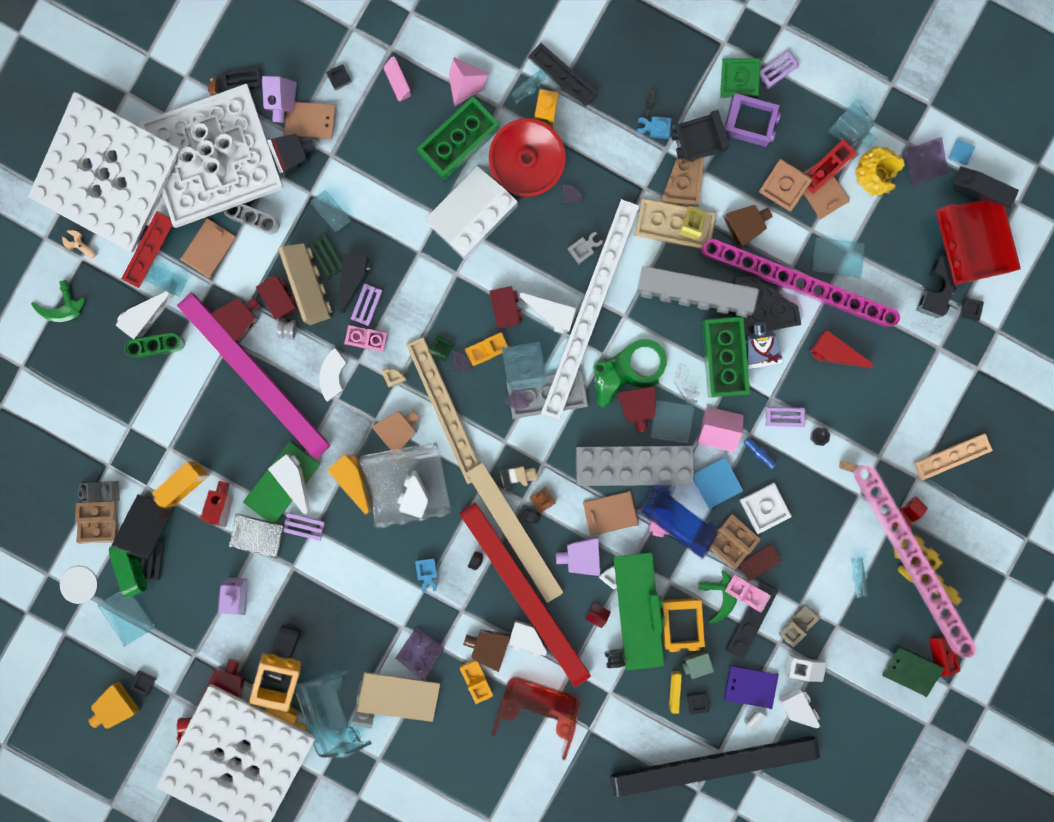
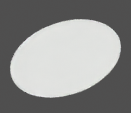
M81 566L72 567L61 577L60 590L64 598L69 602L76 604L85 603L94 596L97 590V580L89 569Z

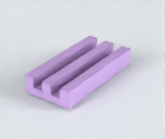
M788 50L760 70L761 81L769 89L796 70L800 65ZM786 57L789 58L788 61H786L784 64L779 66L777 69L772 71L767 76L764 74L772 67L777 65L779 62L784 60ZM791 63L793 64L792 67H790L789 69H787L785 72H783L782 74H780L778 77H776L775 79H773L771 82L769 81V79H770L771 77H773L774 75H776L778 72H780L781 70H783L785 67H787V66L790 65Z
M364 283L351 320L370 326L383 291ZM367 290H370L364 307L362 309L361 315L359 318H357ZM376 292L377 295L369 312L368 318L365 321L363 320L372 299L373 293Z
M766 407L765 426L805 427V408ZM771 411L801 412L800 416L771 415ZM771 419H800V423L771 422Z
M287 513L282 532L318 541L321 540L325 525L324 521ZM291 518L318 524L320 528L291 522ZM289 525L318 532V535L289 529Z

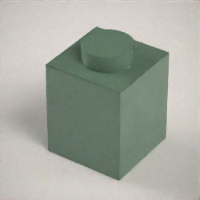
M705 650L683 657L685 661L682 664L686 675L689 674L691 679L714 672L709 655Z

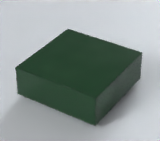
M437 335L428 352L445 361L453 349L454 343Z

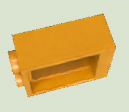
M198 461L186 462L152 492L155 496L154 501L164 508L176 506L210 475Z
M700 598L662 600L663 608H661L665 620V627H663L665 649H669V652L681 651L680 648L697 651L700 650V647H705L702 600ZM696 608L698 640L670 642L668 610Z
M262 653L249 704L288 712L301 662L291 658L285 659L273 654L267 655ZM263 670L292 675L288 692L283 693L260 688Z

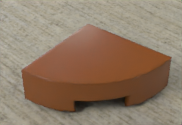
M211 78V83L208 84V92L211 96L220 93L219 78Z

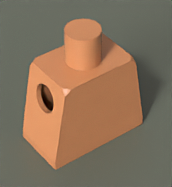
M414 410L405 417L398 411L373 425L372 428L393 454L398 455L417 433L412 425L420 420V417Z

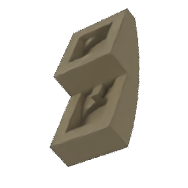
M804 604L783 627L779 635L794 647L807 635L806 632L820 617Z

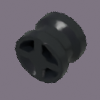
M613 649L605 651V657L608 660L606 667L610 669L624 667L625 661L622 657L624 650Z

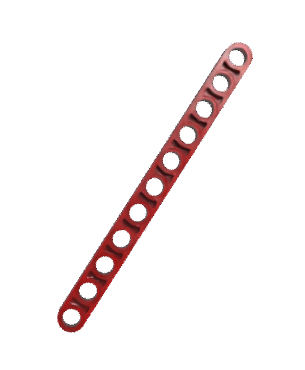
M476 502L459 512L461 518L574 687L576 688L591 677L589 671Z

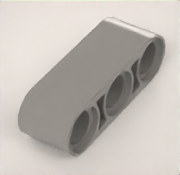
M244 204L235 206L238 207L235 215H230L232 208L224 210V214L231 220L263 233L273 235L279 230V222L273 216ZM255 214V220L248 222L249 215ZM273 221L272 228L266 229V223Z

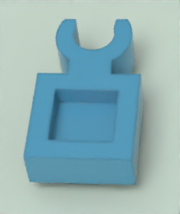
M652 116L651 122L646 118L638 119V123H643L645 128H638L637 133L644 134L649 131L650 137L669 139L671 118Z
M435 558L416 560L418 580H424L422 592L426 593L427 585H431L433 592H435L437 585L432 580V578L438 577Z

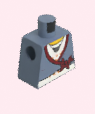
M765 322L754 323V333L745 335L748 370L784 364L776 334L772 330L766 331Z

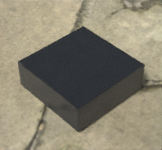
M343 64L326 72L335 91L352 83Z
M966 297L963 298L959 317L979 321L984 302Z
M139 670L129 689L147 697L157 678Z
M706 692L687 694L690 715L709 712Z

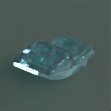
M326 190L310 201L334 232H338L351 221Z
M152 263L144 279L180 297L188 281Z

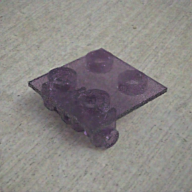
M942 137L906 149L905 153L902 154L904 161H908L912 186L948 173Z
M416 626L395 659L424 681L443 652L444 645L439 641L436 642Z

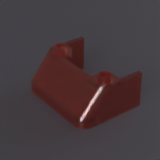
M518 676L511 677L506 684L492 726L491 736L495 737L501 718L509 721L514 720L518 717L522 708L557 720L556 733L565 740L561 750L562 760L566 761L579 716V699L575 695Z

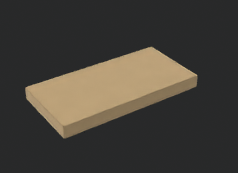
M642 198L634 236L701 249L703 243L712 239L717 213L705 211L707 214L701 236L694 240L679 234L688 207ZM710 244L707 245V251L710 249Z
M364 672L356 710L362 713L433 722L440 683Z

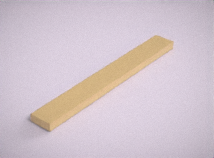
M421 337L406 344L464 478L467 484H469L471 480L466 472L479 465V461L432 354L428 352L429 347L425 338Z
M483 462L467 471L466 473L546 602L548 603L563 594L559 584Z

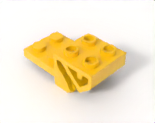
M916 535L913 536L933 572H935L942 563L938 559L939 554L931 548L927 549L923 545L924 541ZM906 538L901 541L902 548L908 545ZM894 548L895 558L900 559V557L898 556V554H897V552H896V550H895V548ZM913 556L911 559L912 566L917 563L918 559L916 556ZM899 566L898 572L914 583L905 566ZM926 573L921 576L922 583L927 580ZM934 573L951 604L957 606L962 601L957 596L959 593L953 587H947L943 584L944 580Z

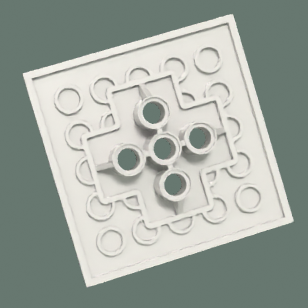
M247 84L139 122L140 127L181 149L162 189L172 225L175 228L284 189Z
M74 92L28 197L121 248L134 252L181 149L87 97ZM115 151L118 156L117 160L113 158V154ZM90 159L91 163L93 164L92 168H90L88 164ZM107 168L110 173L109 178L106 176L105 173ZM124 177H125V180H126V182H127V186H126V187L123 185V182H122L123 179H124ZM99 185H100V188H101V190H102V194H101V195H100L99 192H98V187H99Z
M210 684L156 788L224 822H271L316 736ZM243 739L250 741L251 744H245ZM217 747L222 748L224 752H219ZM234 756L240 757L242 761H237ZM251 765L258 766L259 770L253 769ZM225 773H229V774H231L233 777L230 778V777L226 776Z

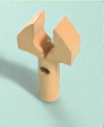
M67 231L73 235L75 242H70L62 237L64 246L69 250L78 248L91 259L96 257V252L81 241L83 235L78 231Z

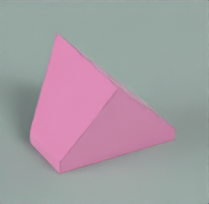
M455 57L450 67L449 79L454 106H457L484 89L489 73Z

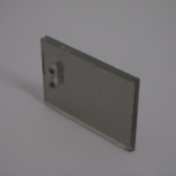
M235 514L229 547L278 558L284 525Z

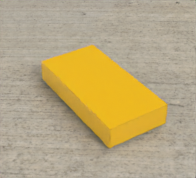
M672 671L669 709L672 713L679 714L682 675L679 671Z

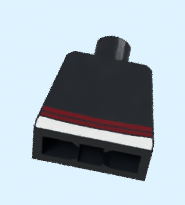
M297 134L266 140L279 174L283 178L307 165L309 159L306 153L316 150L312 139L301 142Z

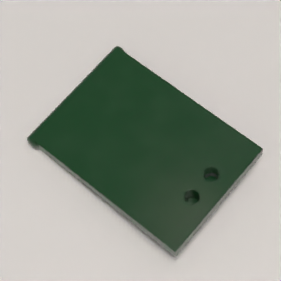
M899 646L882 676L927 697L945 668Z

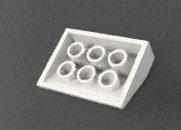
M476 166L424 221L466 260L518 206V201Z

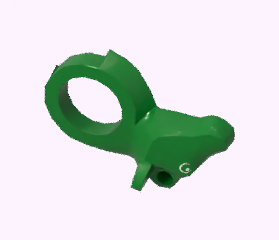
M641 339L629 344L610 359L596 361L593 365L597 389V404L602 408L611 405L614 396L627 383L641 388H649L659 384L658 379L664 373L667 365L664 349L655 341ZM647 347L657 353L660 365L654 375L642 377L633 371L630 359L634 351L639 348Z

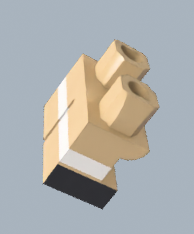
M521 466L500 471L505 491L512 489L511 483L520 482L528 486V481L537 480L535 468L524 470V467Z

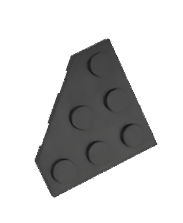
M751 275L733 279L736 285L759 289L753 314L744 318L745 335L754 333V323L765 322L766 331L802 325L798 306L784 298L782 294L761 282L756 276Z

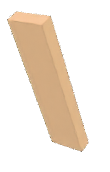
M982 433L913 462L920 480H925L993 450L986 434Z

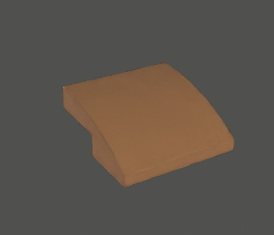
M115 501L76 503L75 522L78 523L76 538L78 544L111 543L114 541L118 533Z
M731 514L705 543V546L730 568L735 570L761 539Z

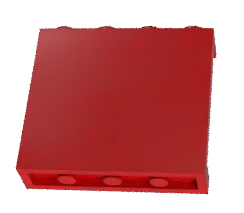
M982 200L957 206L955 204L948 205L936 210L955 285L1021 270L1004 206Z

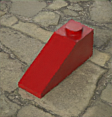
M843 139L806 174L813 179L807 189L812 194L816 193L860 153L848 140Z
M827 330L819 335L809 349L813 353L812 356L820 362L823 360L824 362L860 368H871L873 366V363Z

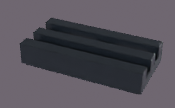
M260 67L222 72L224 91L244 85L228 86L229 84L251 81L257 82L246 83L249 89L263 87ZM256 73V76L227 80V77Z
M158 541L155 575H152L155 549L148 561L147 574H145L147 560L141 558V566L146 579L160 580L164 541Z

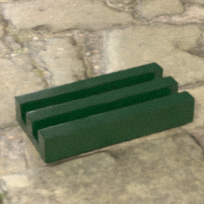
M326 235L309 243L310 248L328 278L342 270V262ZM323 241H325L339 267L335 268L322 245ZM316 245L319 246L332 271L329 272L315 248Z

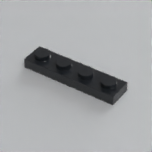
M541 42L528 56V59L584 108L598 94L593 87Z
M759 582L757 588L771 595L762 612L749 605L747 606L725 649L727 652L743 660L778 593L777 590L762 582Z

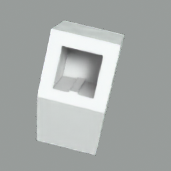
M412 470L411 476H406L404 482L406 489L404 493H400L397 503L400 504L399 511L422 518L428 502V493L417 471Z
M515 620L508 645H511V648L516 651L528 650L531 655L536 657L546 656V647L532 624Z
M788 654L784 673L790 678L823 682L827 663Z
M797 688L778 698L785 714L790 720L814 728L820 727L818 720H820L819 715L815 709L812 710L808 703L811 700L806 692H802Z

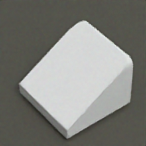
M755 708L744 720V723L752 731H755L766 720V716L758 708Z

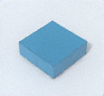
M957 139L948 158L966 166L969 163L975 146Z

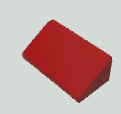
M941 635L930 638L929 642L933 661L945 668L940 676L948 677L960 672L957 654L951 649L945 636Z

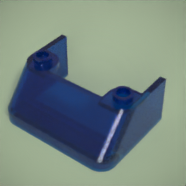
M653 485L635 509L691 550L696 556L704 559L719 533L716 531L718 527L709 520L707 523L671 497L669 495L671 491L663 485L660 488Z

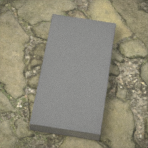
M579 369L563 411L588 407L582 369ZM556 373L507 381L513 419L541 415Z

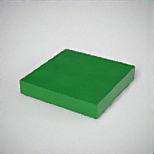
M722 58L720 98H733L735 93L751 98H759L761 58Z

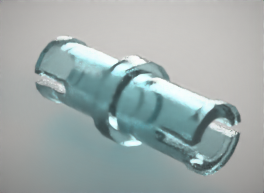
M856 557L851 558L852 580L854 581L856 597L862 598L861 589L863 597L869 596L866 584L868 576L865 574L863 557H858L859 565H857Z

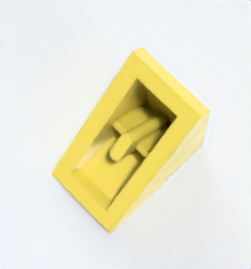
M689 206L679 234L697 240L701 236L707 212Z

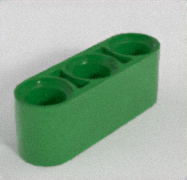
M167 333L130 340L125 344L124 350L128 356L144 358L181 351L185 346V341L180 335ZM173 338L177 339L175 347H172L170 344ZM157 341L158 348L153 351L152 343ZM138 344L139 351L134 354L133 347Z
M110 546L109 555L122 595L130 598L146 591L147 582L139 557Z

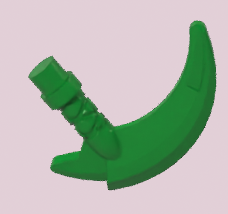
M67 280L59 281L65 301L64 306L57 309H45L35 302L31 303L34 310L40 316L54 322H66L75 319L81 314L79 311L85 302V298H81L77 302L73 301Z
M721 571L723 579L720 583H711L709 581L698 583L699 590H719L723 593L722 606L719 612L709 620L710 624L727 617L737 602V598L725 592L732 579L725 571Z

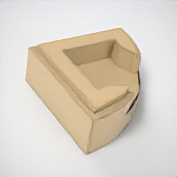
M387 368L381 370L389 388L407 381L404 375L395 369Z

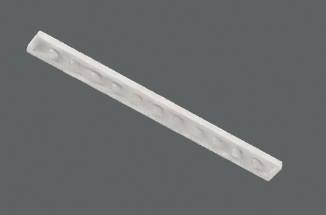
M622 199L620 201L541 412L543 415L560 420L639 205Z

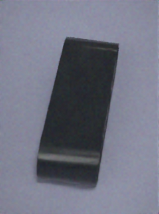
M282 625L270 654L285 659L291 658L301 631ZM264 669L262 677L280 684L285 674Z

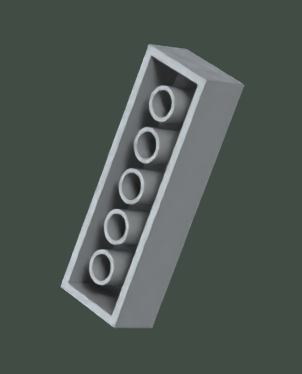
M642 266L637 287L638 293L643 298L652 299L655 296L660 297V301L671 303V300L679 301V305L690 307V304L698 305V309L709 310V308H715L718 313L728 314L730 311L735 312V316L744 318L753 314L759 290Z
M693 446L576 447V486L693 485Z

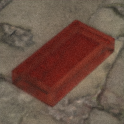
M770 544L741 562L739 567L747 580L751 581L780 563L781 559Z

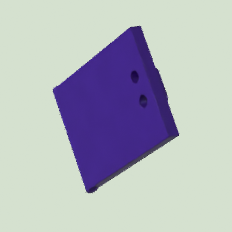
M730 666L724 700L773 709L779 674Z

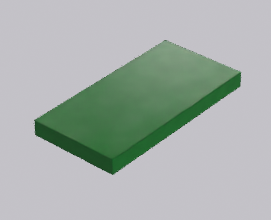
M289 441L272 465L286 454L295 455L301 462L299 466L302 469L306 485L321 464ZM267 470L243 503L271 525H275L293 500L272 473Z

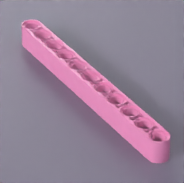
M857 466L853 474L857 484L954 653L964 658L974 656L976 646L876 470L871 466ZM864 469L869 473L865 480L861 476V472ZM874 486L878 488V494L875 497L871 494V489ZM886 503L888 506V511L885 514H883L881 512V507L883 504ZM896 521L898 528L892 531L891 524ZM906 538L908 545L902 548L901 541ZM913 556H916L918 559L917 563L912 566L911 559ZM926 573L927 580L922 583L921 576ZM936 590L937 597L932 600L931 593ZM946 608V616L941 617V611ZM956 625L957 631L951 635V628ZM966 643V650L961 652L962 644Z

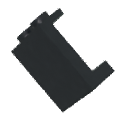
M719 110L711 111L707 116L680 124L676 122L673 124L672 130H670L672 140L677 143V157L682 160L683 164L727 151L730 147Z

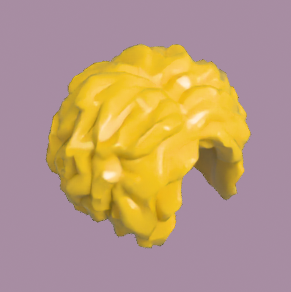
M873 147L861 156L855 171L857 183L872 197L874 195L882 196L884 193H889L892 189H895L896 185L892 184L890 179L896 177L898 171H901L905 165L904 159L888 147Z

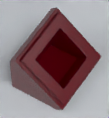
M594 602L585 620L603 628L608 621L611 611Z

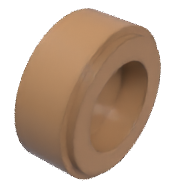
M840 460L838 467L842 470L854 472L855 468L859 465Z

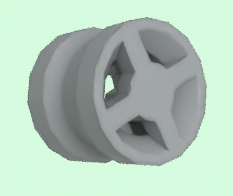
M279 320L277 326L278 338L288 337L289 339H295L296 321L285 322L284 320Z

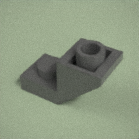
M119 481L79 484L78 497L80 503L120 500Z

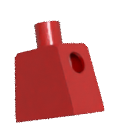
M218 481L216 491H208L199 520L226 528L233 497L227 494L229 483Z

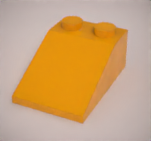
M345 454L327 471L365 514L373 511L363 468L360 466L362 462L356 455Z

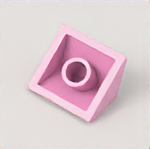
M706 406L697 443L735 452L743 433V415Z

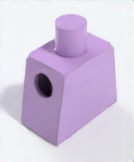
M262 76L264 109L273 111L272 122L284 123V112L294 111L297 82L282 77Z
M594 537L568 543L567 552L556 553V563L568 564V571L571 573L600 576L598 538Z
M228 577L221 584L219 613L245 615L247 578Z

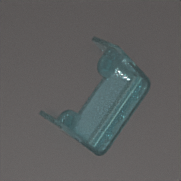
M347 669L332 671L295 686V692L308 731L316 736L313 742L315 751L321 758L347 757L372 744L371 740L361 741L359 730L352 726L348 727L336 691L341 688L342 679L340 676L347 674Z

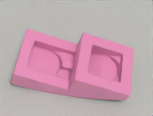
M736 575L733 576L725 590L728 594L759 612L763 611L771 595Z

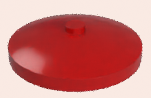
M518 119L502 127L493 138L489 149L490 170L497 183L506 191L523 197L540 195L552 188L561 177L565 166V149L559 135L548 124L536 119Z

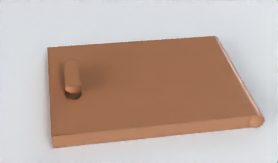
M295 102L294 111L286 112L284 136L297 134L302 138L332 140L336 106Z
M814 165L813 167L809 168L808 170H806V171L803 172V173H804V174H807V173H808L812 168H814L816 165ZM835 177L816 193L812 194L808 189L803 193L820 220L849 202Z
M206 219L180 260L210 279L237 237L209 219Z
M631 491L583 502L590 536L639 526Z

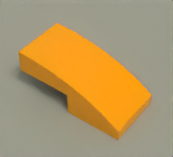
M501 332L466 348L465 352L472 367L508 351L509 348Z
M473 659L459 666L476 704L493 697L492 690L478 661Z

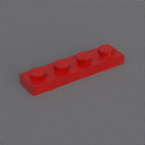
M156 211L121 278L122 280L140 288L173 226L169 217Z

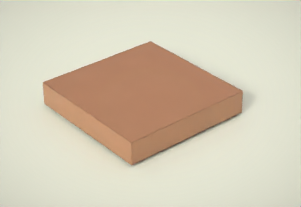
M779 159L759 192L791 212L813 179L784 160Z

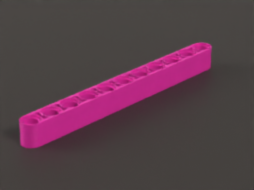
M710 239L701 246V253L706 258L754 275L757 278L875 324L890 327L895 326L900 321V314L895 309L721 241ZM708 244L715 246L714 254L707 251ZM726 251L732 252L733 259L731 261L725 258L724 254ZM744 258H748L751 261L749 268L743 265L742 261ZM762 264L768 267L766 275L760 270ZM780 271L786 274L784 282L778 278ZM798 278L803 280V288L797 287L796 281ZM816 285L820 286L822 290L820 295H816L814 292ZM834 292L839 295L838 302L832 300ZM852 299H854L857 303L855 309H852L850 307V301ZM869 306L874 308L873 316L868 314ZM887 313L892 316L890 323L885 319Z
M189 293L177 304L183 314L315 459L331 447L329 442L247 351L229 336L195 294Z

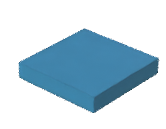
M726 457L693 473V480L709 509L743 491Z

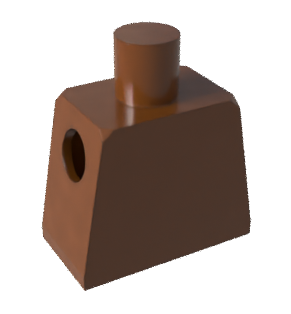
M751 205L729 212L723 216V219L738 248L741 249L767 229L765 221L772 218V213L769 208L758 211L756 205Z
M480 629L478 637L466 634L463 645L473 648L472 659L499 672L511 634Z

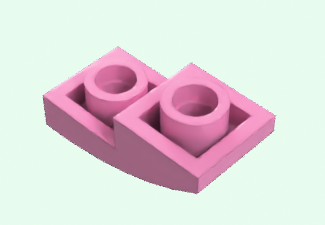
M348 325L344 344L383 352L387 333Z

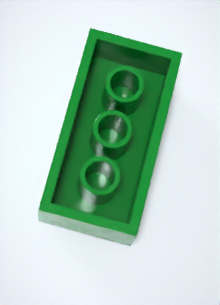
M473 96L417 148V151L445 181L500 130V124Z
M744 317L704 320L702 322L708 398L750 394Z

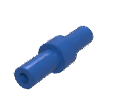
M749 437L743 442L754 452L753 455L758 460L761 459L771 469L775 467L776 463L766 454V450L757 446Z

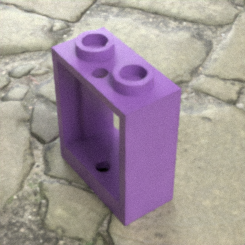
M735 93L731 100L724 126L726 136L766 147L770 141L773 142L776 131L773 128L774 124H777L780 119L781 112H778L780 105ZM740 104L771 112L765 136L734 128Z

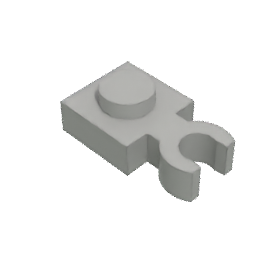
M596 232L589 236L588 241H585L582 237L567 249L578 265L594 254L591 248H597L602 245V240L598 243L592 240L597 235Z

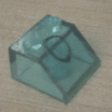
M540 342L502 348L509 391L547 385Z

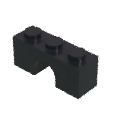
M944 255L935 257L929 273L930 276L938 279L940 283L938 293L929 290L923 292L916 311L934 318H940L947 314L950 307L948 302L956 291L948 257Z

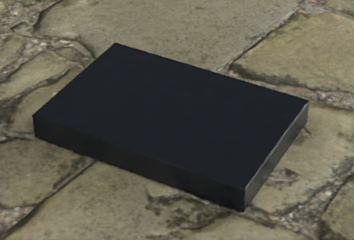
M137 494L111 545L112 548L149 561L174 508L160 507L154 500Z

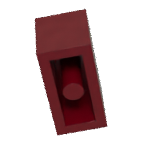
M274 275L256 286L275 320L279 321L299 309L296 306L295 296L293 294L290 295L287 291L289 286L284 278L280 279Z
M512 286L489 290L497 330L520 326L519 321L523 319L521 309L516 308L515 302H519L517 290L513 291Z

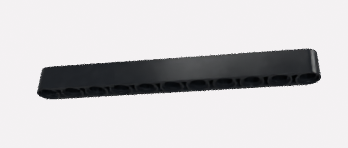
M807 736L611 774L610 779L613 795L620 797L816 760L820 758L817 737Z

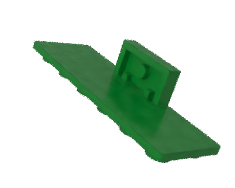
M652 553L614 556L625 668L628 671L663 667L661 634L662 627H665L664 615L660 616V608H663L662 596H658L656 592Z

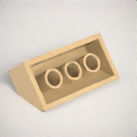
M304 243L279 247L278 249L303 322L313 325L332 318L330 313L333 310L330 302L325 300L324 295L327 293L323 283H319L318 277L320 272L317 265H313L312 259L314 255L311 248H307Z

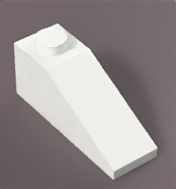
M166 291L128 309L118 317L116 326L133 339L142 338L174 298V295Z
M520 292V299L550 327L554 328V332L565 334V331H570L576 308Z
M286 454L268 470L304 515L308 514L311 510L303 472L299 466L301 462L295 455Z

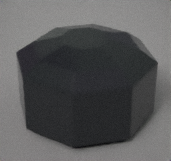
M817 427L811 432L810 440L814 445L824 446L830 441V433L826 428Z
M524 509L522 517L525 521L536 524L539 523L541 514Z
M474 551L468 568L476 571L483 562V554Z

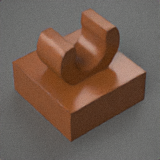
M546 487L530 497L539 513L556 504Z

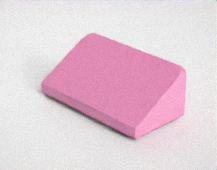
M393 56L384 66V70L398 101H402L411 97L412 94L401 68Z

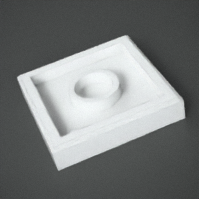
M771 483L739 499L756 534L792 517L775 483Z

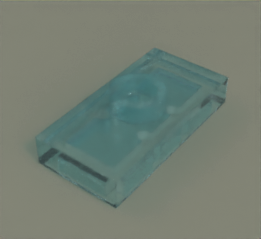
M542 70L536 72L512 92V100L517 104L525 96L534 94L537 91V87L545 81V73Z

